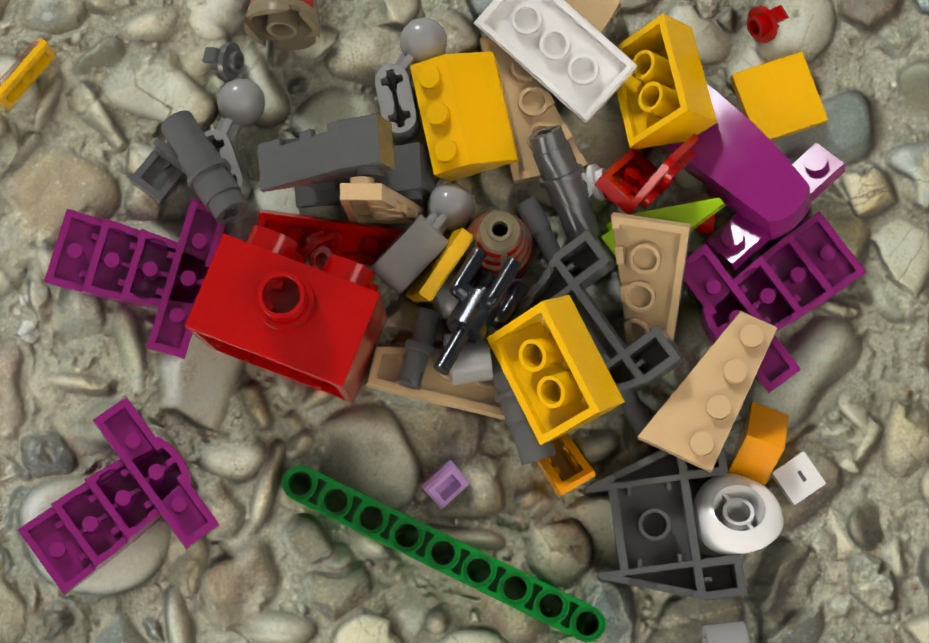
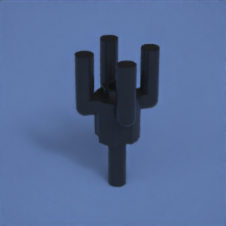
M473 247L449 287L450 294L459 301L446 321L447 327L454 333L434 365V369L437 372L448 375L467 342L475 344L476 341H482L490 326L499 330L511 322L529 291V286L526 283L516 281L500 307L501 300L521 268V263L518 260L507 258L496 278L490 271L482 270L471 287L469 284L487 256L486 252L481 248Z

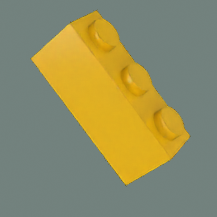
M663 13L616 46L638 65V68L616 91L630 148L641 149L685 142L694 133L698 135L717 123L692 27Z
M493 51L443 54L410 65L435 176L452 182L520 161L496 55Z
M570 295L540 302L487 337L540 445L579 428L625 403Z

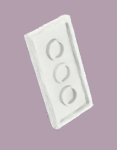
M493 0L474 22L484 34L586 125L638 68V65L564 0Z

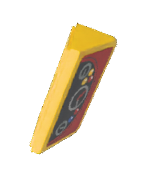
M35 39L0 78V105L7 111L17 103L56 58L57 54L45 40Z

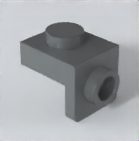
M156 137L151 143L153 151L131 176L130 181L131 184L163 205L186 174L178 163V157L169 142L164 143Z

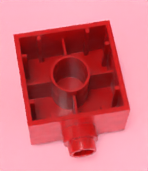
M254 225L247 242L223 233L184 327L215 351L354 404L387 321L381 293L378 292L379 286L372 282L375 272L360 263L337 255H329L323 271L305 264L306 258L296 253L299 244L295 240L265 227Z

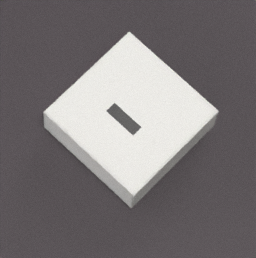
M804 451L798 453L771 473V477L791 506L796 505L826 484Z

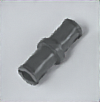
M419 308L411 339L406 340L404 350L407 352L399 377L396 380V383L413 390H420L428 359L433 358L436 350L432 346L440 321L443 318V315H440L439 312L427 308Z

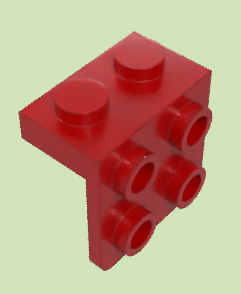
M694 133L658 169L636 149H631L605 171L594 185L603 192L608 201L616 204L626 214L630 215L639 206L646 210L672 184L678 172L683 170L697 155L698 152L693 147L700 138Z

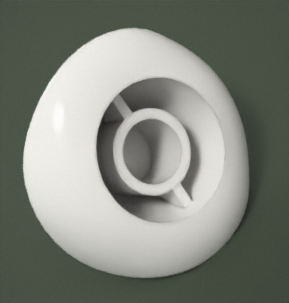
M729 473L712 477L700 487L693 502L697 536L704 545L720 554L738 555L763 549L771 544L783 529L784 519L782 510L773 493L761 483L743 475Z

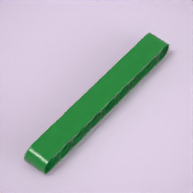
M297 465L288 469L283 475L282 488L285 494L292 500L580 641L593 642L599 639L605 631V617L596 607L307 466ZM299 473H307L312 480L311 489L303 495H297L292 489V480ZM334 490H342L347 496V505L340 512H332L326 503L327 496ZM369 507H376L383 514L382 524L374 530L365 528L361 520L362 513ZM404 524L414 525L419 533L418 541L411 547H403L397 541V530ZM440 541L449 542L454 548V558L448 564H438L432 558V548ZM474 559H484L490 567L489 576L481 582L471 580L467 574L469 563ZM512 576L520 577L525 583V592L518 599L506 597L503 591L504 582ZM547 594H555L561 602L560 610L554 616H544L540 611V600ZM583 612H591L596 618V627L589 634H582L576 628V619Z

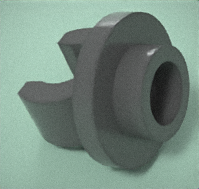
M226 42L221 49L206 47L202 62L212 64L211 69L219 71L222 79L232 81L242 72L245 59L238 44Z

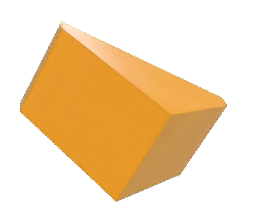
M751 402L728 466V473L746 476L765 486L785 449L789 415Z
M567 433L552 440L556 455L537 461L557 497L566 494L596 476L593 468Z

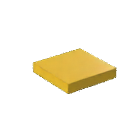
M802 51L734 73L730 76V81L742 113L771 141L823 125L828 121Z
M464 228L447 233L445 238L449 241L448 244L419 274L405 296L415 303L432 301L474 238L471 233Z

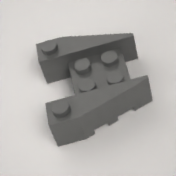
M377 113L327 123L328 132L316 134L314 129H307L299 132V138L287 140L278 138L258 144L260 190L267 192L295 187L297 208L342 205L340 201V183H350V178L357 176L375 178V183L386 185L414 203L422 202L423 197L430 196L431 192L435 189L433 168L428 148L419 142L393 146L392 123Z
M588 229L554 254L547 264V269L538 282L533 284L526 294V299L511 320L513 321L544 300L570 295L620 393L653 384L687 360L665 329L660 326L654 327L627 347L586 291L588 287L618 266L596 234Z
M724 446L711 473L660 450L585 487L586 494L608 491L619 569L598 571L599 579L703 600L747 595L741 554L700 558L689 480L729 474Z

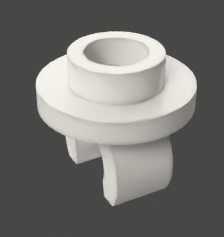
M595 163L587 166L586 173H582L583 180L586 181L590 202L595 198L599 201L606 200L603 192L594 184L607 170L605 168L601 169Z

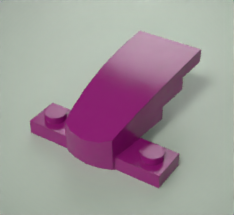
M707 84L717 123L697 135L700 140L693 149L698 153L684 170L705 184L711 196L721 198L726 206L737 212L732 219L706 241L713 254L735 271L770 239L774 240L795 228L806 216L812 205L811 202L845 172V164L818 143H815L792 164L754 123ZM684 142L661 146L672 154Z
M191 198L178 242L142 228L138 230L106 218L102 220L67 209L44 283L107 300L158 309L146 349L185 360L192 332L184 326L219 245L225 224L216 222L212 213L206 209L203 202Z
M819 211L761 255L734 279L725 270L707 244L703 245L686 258L683 281L703 307L699 312L701 326L708 339L714 344L740 311L777 327V332L837 294L865 274L866 271ZM775 334L755 376L767 393L773 391L801 370Z
M127 397L93 419L96 427L120 459L84 479L85 483L51 503L52 507L17 529L64 595L120 554L161 517H163L186 550L219 527L218 521L193 489L191 471L185 459L168 442L159 436L155 437Z

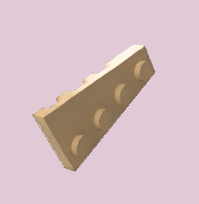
M488 36L481 37V51H493L496 55L520 159L518 162L508 164L513 185L541 178L528 138L537 131L554 125H561L577 163L582 164L583 169H587L588 164L575 145L567 124L563 122L557 111L550 92Z
M357 176L351 177L350 183H340V201L349 221L376 225H409L420 214L425 219L427 218L426 209L386 185L375 183V178Z
M613 212L611 214V222L616 244L615 256L619 269V289L624 311L626 346H630L656 326L664 328L674 342L691 224Z
M740 311L642 430L637 439L711 473L777 327Z
M376 347L367 388L505 420L500 402L496 403L494 399L497 396L493 379L452 385L449 373L448 375H443L434 369V365L444 349H436L433 358L428 359L420 390H413L396 383L407 352L404 350V347Z

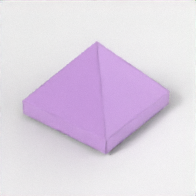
M450 460L434 469L421 487L442 509L463 491L470 482Z

